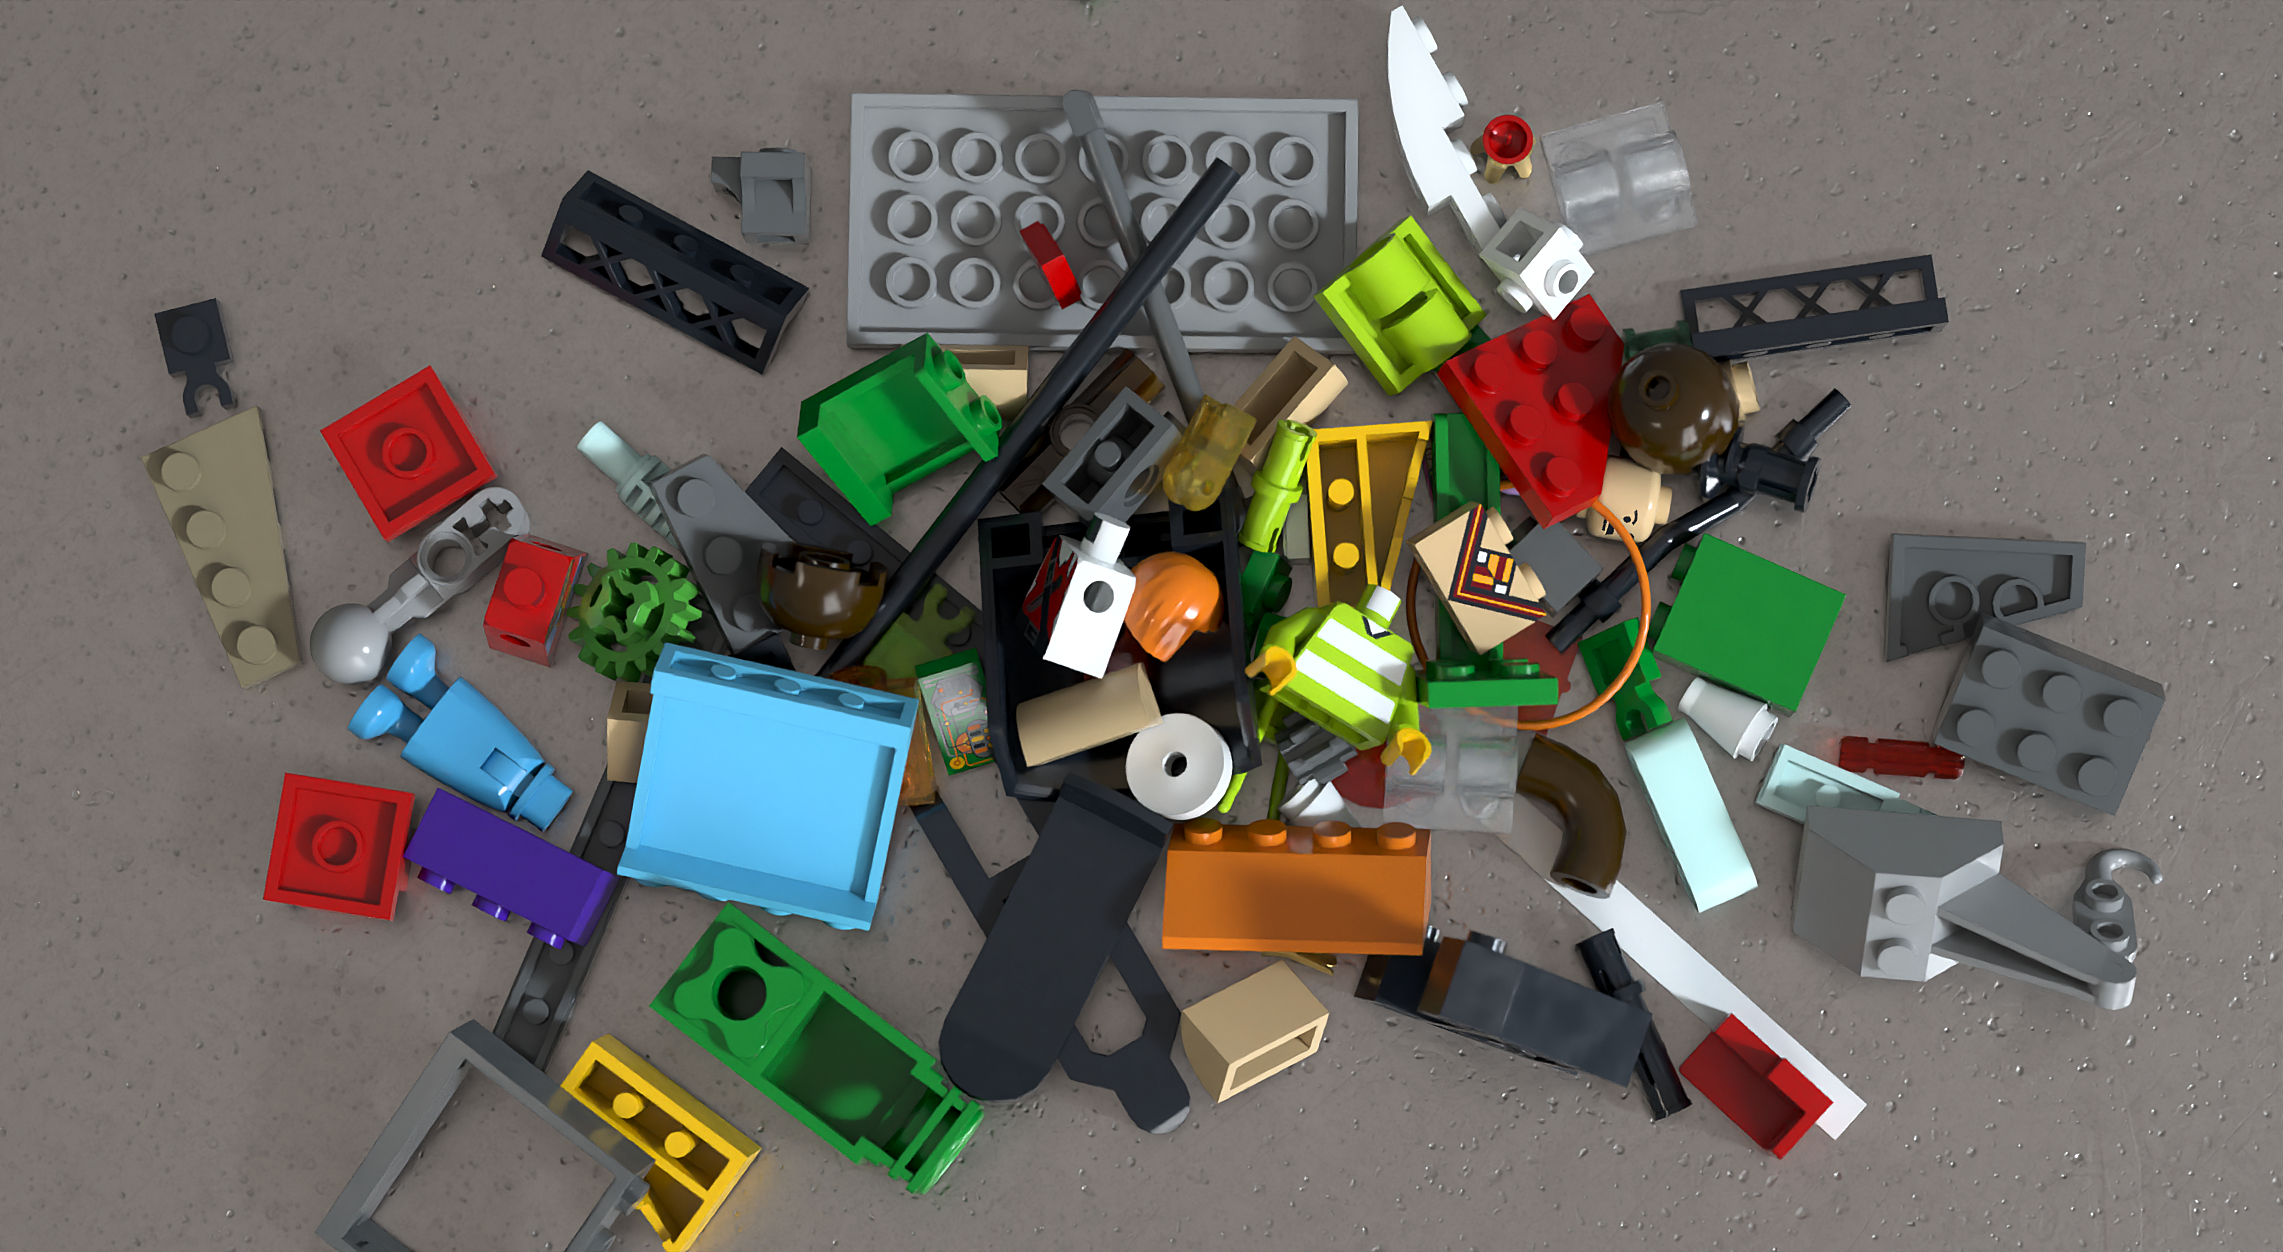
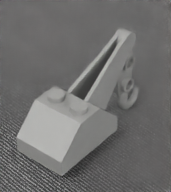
M1807 806L1792 906L1793 932L1862 977L1927 981L1961 962L2069 994L2102 1008L2121 1009L2128 1006L2132 1001L2137 969L2132 963L2137 950V936L2131 898L2113 880L2111 871L2118 868H2133L2146 874L2153 884H2159L2163 877L2159 866L2151 858L2140 852L2115 848L2100 851L2089 860L2085 871V879L2074 894L2072 904L2073 924L1999 873L2004 846L2001 821Z

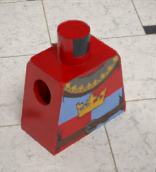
M528 533L512 537L484 617L483 627L489 648L551 668L568 617L566 616L567 609L571 608L575 596L573 587L575 584H579L588 553Z

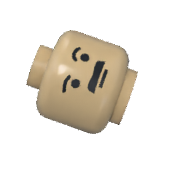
M1609 454L1607 455L1602 494L1597 500L1621 521L1635 543H1642L1650 536L1654 523L1667 524L1672 487L1661 486V474L1638 465L1632 458ZM1592 507L1576 513V517L1585 518L1586 528L1591 535L1623 541L1613 526Z

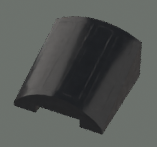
M1232 488L1168 495L1169 511L1136 514L1126 521L1125 524L1130 527V530L1118 557L1129 570L1140 561L1162 552L1184 553L1195 558L1212 571L1219 580L1224 595L1225 607L1221 625L1215 632L1208 630L1206 633L1195 630L1167 662H1163L1144 650L1123 621L1104 674L1143 662L1161 716L1184 713L1198 717L1213 726L1224 737L1230 749L1232 775L1243 774L1261 766L1262 756L1253 677L1250 678L1245 673V668L1251 663ZM1041 511L977 519L988 730L1006 796L1056 802L1060 794L1062 782L1067 772L1070 771L1136 801L1137 798L1132 793L1127 780L1126 759L1129 748L1139 732L1045 764L1028 767L1018 732L1016 711L1019 703L1096 678V676L1044 659L1014 622L1054 539L1058 535H1064L1082 542L1088 528L1081 522L1044 526ZM1185 756L1179 757L1173 762L1171 766L1173 777L1181 775L1186 770L1187 759Z

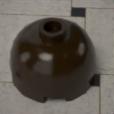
M1659 343L1638 351L1620 367L1609 388L1607 412L1616 440L1638 465L1658 474L1684 475L1692 472L1690 467L1704 463L1716 452L1720 455L1727 449L1738 428L1740 402L1734 391L1730 376L1711 355L1685 343Z
M770 542L764 543L761 546L756 577V593L760 607L774 625L791 632L789 640L791 644L808 649L826 650L829 639H847L864 630L877 613L888 573V568L877 561L870 562L868 572L851 566L853 553L790 542L788 555H782L776 551L777 546Z

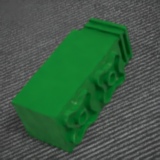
M727 902L649 1005L651 1009L856 1165L865 1166L869 1161L876 1167L887 1166L891 1169L887 1175L894 1181L904 1179L909 1184L905 1189L913 1195H924L937 1183L970 1140L984 1118V1106L975 1100H972L970 1103L966 1102L963 1099L966 1094L956 1086H953L952 1089L945 1086L948 1079L937 1071L941 1061L729 902Z

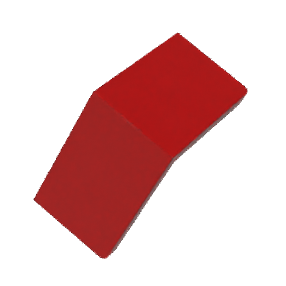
M1727 1013L1679 1066V1072L1763 1150L1778 1160L1784 1158L1834 1103L1786 1058L1776 1054L1733 1013Z

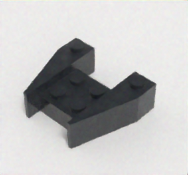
M1427 925L1423 955L1368 954L1354 997L1577 1076L1578 1072L1625 1088L1628 1087L1653 1013L1521 960L1504 955L1507 942L1474 930H1469L1466 940L1443 936L1442 942L1439 943L1437 940L1440 930Z

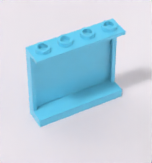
M665 642L653 673L650 693L653 694L626 846L618 865L617 874L634 878L638 883L649 887H663L667 885L694 891L701 897L711 901L734 900L759 906L765 912L773 915L785 916L796 914L822 920L826 925L836 929L849 930L858 928L869 931L879 897L919 699Z

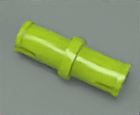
M1280 419L1277 422V430L1263 469L1254 472L1251 486L1255 492L1242 528L1237 535L1238 541L1243 545L1260 552L1267 553L1268 550L1275 552L1277 549L1278 539L1291 503L1298 502L1302 494L1303 486L1299 483L1312 444L1317 437V432L1311 427L1289 419L1286 421Z

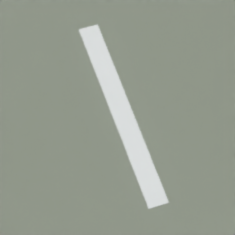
M1507 783L1476 818L1602 932L1614 928L1615 937L1620 948L1710 1029L1713 1030L1727 1013H1733L1776 1054L1786 1058L1834 1102L1815 1123L1836 1140L1867 1104L1620 882L1616 880L1610 898L1599 899L1575 892L1552 879L1550 871L1561 846L1563 831L1524 796L1512 792L1513 787Z

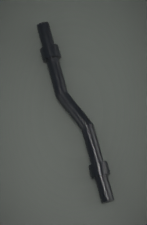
M1834 388L1799 422L1793 418L1774 436L1778 442L1771 447V451L1805 460L1819 446L1816 440L1852 405ZM1730 486L1725 492L1657 529L1638 547L1646 572H1650L1673 549L1739 513L1756 496L1741 492L1736 487ZM1631 555L1602 582L1595 579L1577 596L1581 602L1545 635V638L1561 654L1596 621L1599 620L1604 624L1622 607L1619 600L1639 582Z

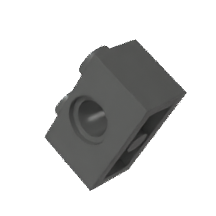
M1126 386L1042 485L1062 508L1087 528L1095 512L1111 516L1126 523L1190 448V445L1172 422Z

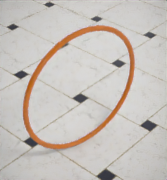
M1509 479L1500 481V491L1515 488ZM1598 500L1590 507L1602 515L1622 538L1634 562L1641 592L1639 630L1630 657L1613 683L1593 701L1578 710L1552 719L1519 721L1495 716L1476 707H1461V710L1479 720L1502 728L1515 730L1551 729L1572 723L1597 710L1622 687L1632 673L1644 648L1649 630L1651 614L1649 580L1639 549L1630 533L1621 521ZM1414 557L1407 584L1406 615L1413 647L1422 667L1426 669V661L1429 658L1420 638L1416 618V589L1421 567Z

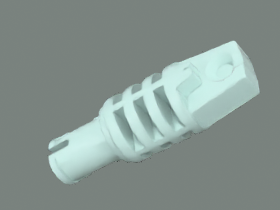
M603 422L596 423L582 438L576 449L617 484L615 491L619 494L618 499L674 548L679 550L647 484L648 481L672 469L656 455L651 456L648 453L642 457Z

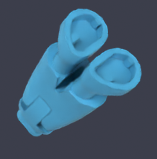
M419 633L395 660L387 674L386 680L400 691L417 699L432 711L425 720L408 708L395 693L381 684L361 704L352 717L347 730L359 739L364 740L384 734L401 739L407 743L400 755L406 762L476 802L505 813L510 809L508 816L514 821L522 816L543 832L571 797L573 790L552 775L555 767L547 763L542 767L545 761L529 740L497 707L463 677H459L451 687L442 681L435 670L436 650L434 643Z

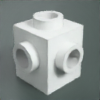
M1522 207L1515 211L1479 254L1501 283L1496 289L1505 301L1522 313H1526L1531 307L1553 320L1594 273L1593 269L1579 252L1583 243L1575 233L1558 221L1551 223Z

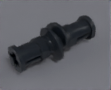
M1738 422V428L1723 453L1719 455L1716 452L1704 463L1690 467L1692 472L1684 474L1685 476L1696 475L1700 477V492L1703 498L1713 499L1723 485L1727 484L1750 495L1757 496L1759 493L1793 503L1795 511L1805 513L1816 488L1821 459L1810 456L1806 461L1771 451V448L1765 445L1743 443L1745 424ZM1621 446L1620 456L1632 458Z

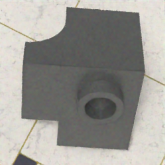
M763 148L759 152L741 151V157L712 156L711 183L716 193L729 195L740 203L742 209L741 233L746 243L809 245L812 169L805 153H797L796 150L789 148Z

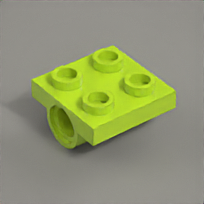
M1411 215L1395 223L1313 295L1320 307L1389 396L1401 393L1422 373L1432 370L1455 354L1471 338L1472 333L1470 330L1487 316Z

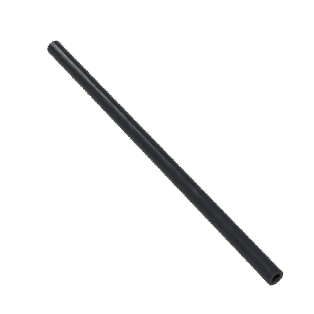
M1216 157L1001 434L998 444V456L987 462L983 459L885 584L879 608L863 631L850 638L843 639L815 676L844 683L851 682L1242 176L1220 158Z

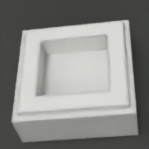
M1301 494L1298 502L1291 503L1282 528L1283 559L1290 566L1309 565L1307 494Z

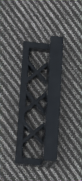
M589 170L562 198L541 257L760 374H763L770 366L785 327L801 309L809 287ZM572 226L589 235L598 254L585 256L564 245L569 227ZM632 258L645 265L653 283L641 286L627 278L620 261ZM688 288L702 296L709 313L695 315L684 309L675 291ZM744 318L767 330L760 348L740 339L731 321Z
M1932 254L1685 289L1679 292L1686 344L1711 355L1718 364L1729 359L1733 362L1941 332L1949 323L1945 297L1938 298ZM1919 272L1923 300L1892 304L1879 294L1892 275ZM1882 277L1874 289L1860 281ZM1846 282L1866 297V300L1858 310L1829 313L1816 303L1829 284ZM1819 286L1811 298H1808L1798 290L1800 288ZM1783 291L1804 306L1795 319L1766 322L1753 312L1767 293ZM1756 295L1748 307L1735 299L1737 297ZM1720 300L1741 315L1732 328L1699 332L1695 303ZM1872 302L1878 306L1868 308ZM1809 311L1816 315L1805 317ZM1746 320H1748L1750 323L1753 324V325L1743 326V324L1746 322Z

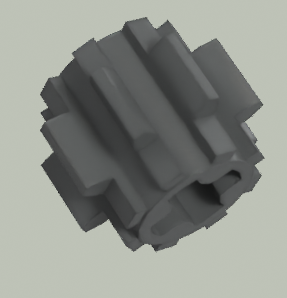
M1296 711L1282 718L1286 728L1273 735L1287 765L1301 785L1316 779L1318 784L1324 785L1349 771L1345 761L1358 755L1354 746Z

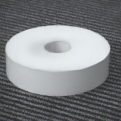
M1167 714L1161 716L1163 724L1140 731L1134 738L1126 759L1127 780L1134 796L1146 808L1169 819H1191L1212 809L1225 794L1232 775V757L1224 737L1210 724L1189 714ZM1185 756L1187 759L1186 770L1181 775L1173 777L1171 773L1173 762L1177 758Z

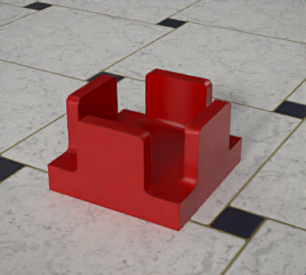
M431 365L320 430L376 527L387 542L414 527L421 531L427 530L457 511L474 496L473 492L498 477L486 458L488 455L457 403L448 394Z
M285 772L263 900L369 919L370 917L394 921L399 891L406 892L412 862L404 858L403 855L416 832V829L411 827L415 794Z

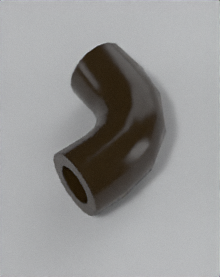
M1535 733L1512 792L1544 804L1553 810L1561 821L1563 836L1561 846L1550 871V877L1564 887L1586 896L1599 899L1610 898L1621 869L1627 835L1619 796L1597 764L1569 746Z

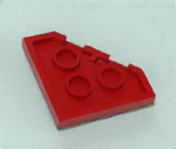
M1590 294L1568 303L1554 320L1546 315L1536 318L1446 361L1437 372L1446 389L1543 529L1592 506L1602 494L1612 429L1607 412L1609 388L1622 365L1625 344Z

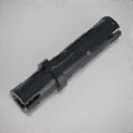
M1614 928L1605 930L1575 944L1583 957L1598 992L1649 1012L1641 994L1646 991V987L1642 979H1634L1615 937ZM1651 1018L1633 1071L1651 1108L1654 1121L1675 1114L1693 1103L1684 1090L1667 1052V1048Z

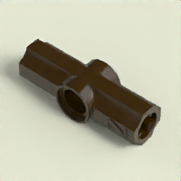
M1127 348L1070 405H1066L1061 409L998 492L1018 513L1041 511L1042 513L1055 500L1042 484L1071 451L1060 440L1061 433L1066 425L1078 420L1086 421L1093 425L1126 386L1148 404L1166 388L1154 372Z

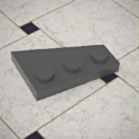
M1891 533L1884 661L1889 662L1909 656L1912 653L1966 640V638L1972 637L1982 612L2017 626L2083 607L2086 543L2077 541Z

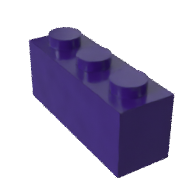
M437 788L403 855L404 858L422 866L417 876L418 879L449 894H452L456 884L477 894L472 906L505 922L512 911L532 921L526 933L560 950L566 939L582 946H587L620 880V877L440 788Z

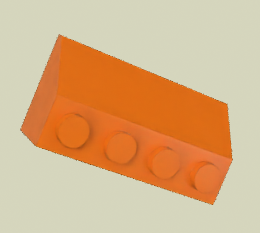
M1195 818L1185 823H1174L1167 850L1162 949L1423 955L1431 905V829H1415L1414 826L1403 822L1385 823L1378 828L1350 827V825L1341 821H1323L1315 824L1313 827L1286 826L1285 823L1274 819L1257 820L1249 825L1222 824L1220 821L1212 818Z

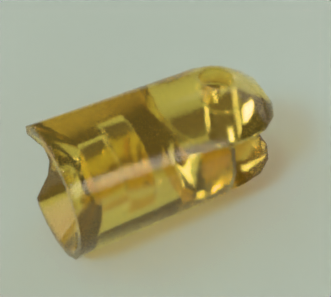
M1204 394L1171 461L1165 468L1163 489L1166 496L1173 503L1183 505L1186 509L1194 511L1203 510L1212 505L1220 495L1257 419L1228 403L1222 404Z

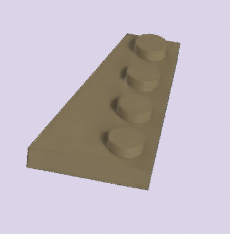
M254 406L141 457L239 684L245 690L304 664L291 584L288 583L283 553L285 548L281 525L278 523L273 493L274 482L271 464L267 457L263 433L265 428L262 410L258 406Z

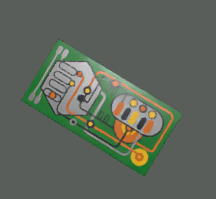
M976 647L914 666L948 775L995 762L990 755L994 750L988 730L986 678Z

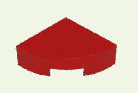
M1036 221L1020 230L1019 233L1061 309L1063 310L1081 300L1080 294L1082 292L1069 264L1044 223L1040 224L1039 221Z

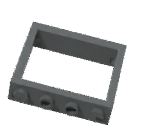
M472 1019L449 1032L314 1233L339 1252H411L369 1218L472 1066L479 1069L616 1176L564 1252H606L616 1237L609 1228L620 1212L628 1216L645 1197L650 1184L643 1179L656 1160L480 1023Z

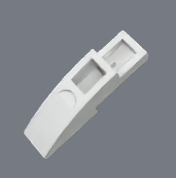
M1402 5L1391 11L1386 53L1387 94L1391 123L1398 151L1411 187L1426 217L1449 205L1480 260L1482 259L1479 255L1507 220L1492 193L1489 192L1481 196L1471 179L1470 174L1476 172L1477 168L1463 141L1460 138L1450 141L1447 136L1449 133L1462 127L1465 115L1461 108L1468 104L1467 97L1455 75L1451 71L1442 75L1430 53L1437 50V45L1423 19L1418 16L1411 20Z

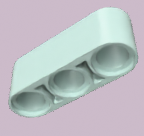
M1682 717L1624 742L1630 764L1698 913L1758 888L1749 859L1698 743L1685 718Z

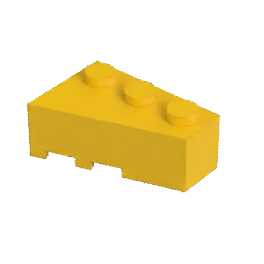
M1432 421L1314 429L1317 432V437L1310 449L1304 466L1315 607L1320 608L1340 601L1355 609L1368 584L1378 585L1390 591Z
M609 1033L591 1042L560 1085L656 1160L643 1179L650 1184V1188L636 1209L637 1211L640 1209L664 1242L661 1245L666 1252L688 1251L762 1149Z

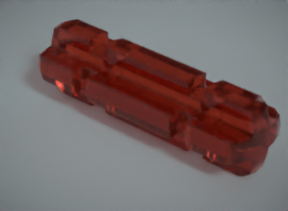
M1846 736L1839 742L1838 766L1849 772L1864 773L1866 768H1872L1874 774L1925 777L1927 773H1934V778L1956 780L1963 775L1965 756L1938 745L1936 747H1929V742L1878 738L1875 743L1868 742V737Z

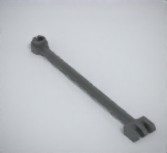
M1070 90L1064 95L1062 100L1064 111L1074 137H1079L1124 258L1130 269L1147 247L1145 238L1103 129H1106L1094 96L1088 91ZM1160 282L1143 303V307L1213 490L1232 488L1238 535L1253 496L1245 498L1241 486L1238 485L1223 444L1211 432L1216 424L1163 285ZM1238 541L1239 548L1245 546Z

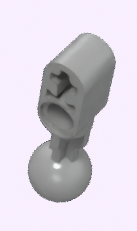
M490 487L478 492L422 540L418 551L389 575L388 589L368 606L347 603L326 611L317 620L310 636L311 656L319 671L330 680L345 685L362 684L379 675L390 659L392 652L391 635L412 617L427 618L452 596L469 590L504 560L512 537L529 534V516L517 496L511 491L500 487ZM494 508L501 514L508 512L506 517L511 526L502 533L495 527L489 528L490 523L486 515ZM468 527L475 537H478L484 548H486L480 555L469 539L462 533ZM446 547L461 548L465 551L466 559L463 568L457 574L443 577L434 573L433 562L439 551Z

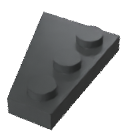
M701 454L648 481L647 484L697 586H699L700 592L730 653L737 654L785 630L774 625L762 611L756 593V577L761 546L764 543L770 542L777 546L776 551L779 554L788 555L790 542L794 543L793 540L708 454Z

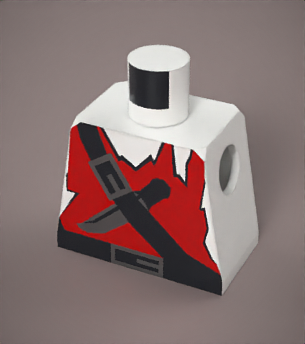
M1095 512L1082 542L1064 535H1058L1054 539L1014 621L1044 659L1099 678L1103 677L1136 585L1135 575L1118 557L1130 530V527L1124 522Z

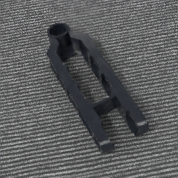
M993 752L990 755L998 766L995 753ZM934 787L910 801L908 805L984 935L988 938L1004 907L1003 900L1009 897L1030 855L989 878L937 789ZM1016 798L1037 835L1040 836L1056 802ZM1126 923L1110 957L1146 1017L1142 1036L1108 1056L1090 1051L1074 1024L1057 1059L1072 1081L1115 1091L1129 1117L1140 1129L1150 1134H1166L1182 1125L1190 1111L1191 1098L1187 1086L1170 1059L1181 1012L1129 924Z

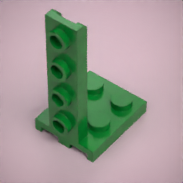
M1463 412L1431 413L1433 524L1470 501L1481 504L1485 511L1494 507L1501 516L1500 466ZM1435 592L1436 660H1427L1426 669L1415 670L1419 704L1429 709L1558 704V678L1539 670V663L1528 662V658L1503 657V642L1482 655L1470 651Z

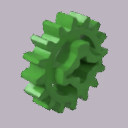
M630 543L627 555L614 548L607 550L608 565L601 568L592 562L587 566L588 572L593 579L588 586L584 584L574 585L573 591L583 598L580 606L567 609L566 616L579 622L580 626L571 631L568 637L569 641L583 647L578 655L582 662L594 667L595 672L615 681L619 677L627 682L638 683L641 672L653 678L654 669L665 642L678 645L680 641L684 643L694 642L696 637L686 630L688 621L701 618L702 611L689 605L688 601L700 593L699 586L686 580L690 572L686 565L673 559L671 554L658 547L652 546L649 550L638 543ZM641 576H654L658 583L653 585L646 580L642 581ZM615 642L621 646L625 645L627 651H614L609 644Z

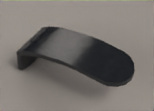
M1067 772L1062 782L1059 797L944 1020L938 1041L940 1061L953 1085L970 1098L991 1104L1015 1102L1033 1093L1052 1069L1164 849L1173 823L1138 802L1102 784L1073 772Z

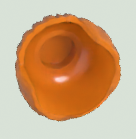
M1162 552L1140 561L1130 570L1136 577V585L1123 621L1127 624L1133 637L1147 653H1151L1152 656L1159 660L1167 662L1195 630L1206 633L1208 630L1215 632L1219 629L1225 609L1224 595L1219 580L1212 571L1195 558L1184 553Z

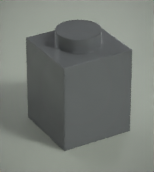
M1529 516L1511 532L1513 540L1506 544L1517 566L1527 562L1538 577L1546 592V595L1538 599V601L1552 618L1557 616L1603 570V567L1559 522L1543 529L1540 524Z

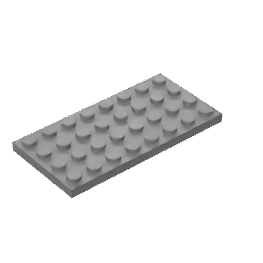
M852 93L846 341L848 348H899L902 344H907L927 332L937 344L1029 345V350L1063 351L1070 347L1128 272L1129 268L1079 137H1074L1062 105L1064 96ZM1094 96L1106 129H1103L1147 246L1216 157L1227 163L1242 176L1161 280L1188 352L1279 353L1296 336L1320 354H1355L1353 348L1320 307L1313 295L1357 258L1359 99ZM1036 221H1039L1040 224L1044 223L1064 254L1082 292L1080 294L1081 300L1063 310L1049 289L1019 233L1020 230ZM1143 305L1107 351H1124L1127 348L1129 351L1160 352Z

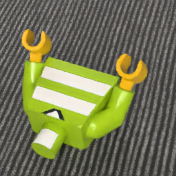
M1368 584L1355 609L1340 601L1320 608L1307 606L1272 625L1268 630L1259 657L1245 668V673L1250 678L1260 671L1267 675L1259 689L1359 750L1382 745L1386 738H1388L1389 744L1380 757L1382 763L1391 766L1401 755L1409 764V774L1415 775L1429 758L1432 749L1428 738L1420 732L1416 671L1410 664L1414 654V647L1410 642L1388 630L1401 604V600L1394 593L1383 587Z

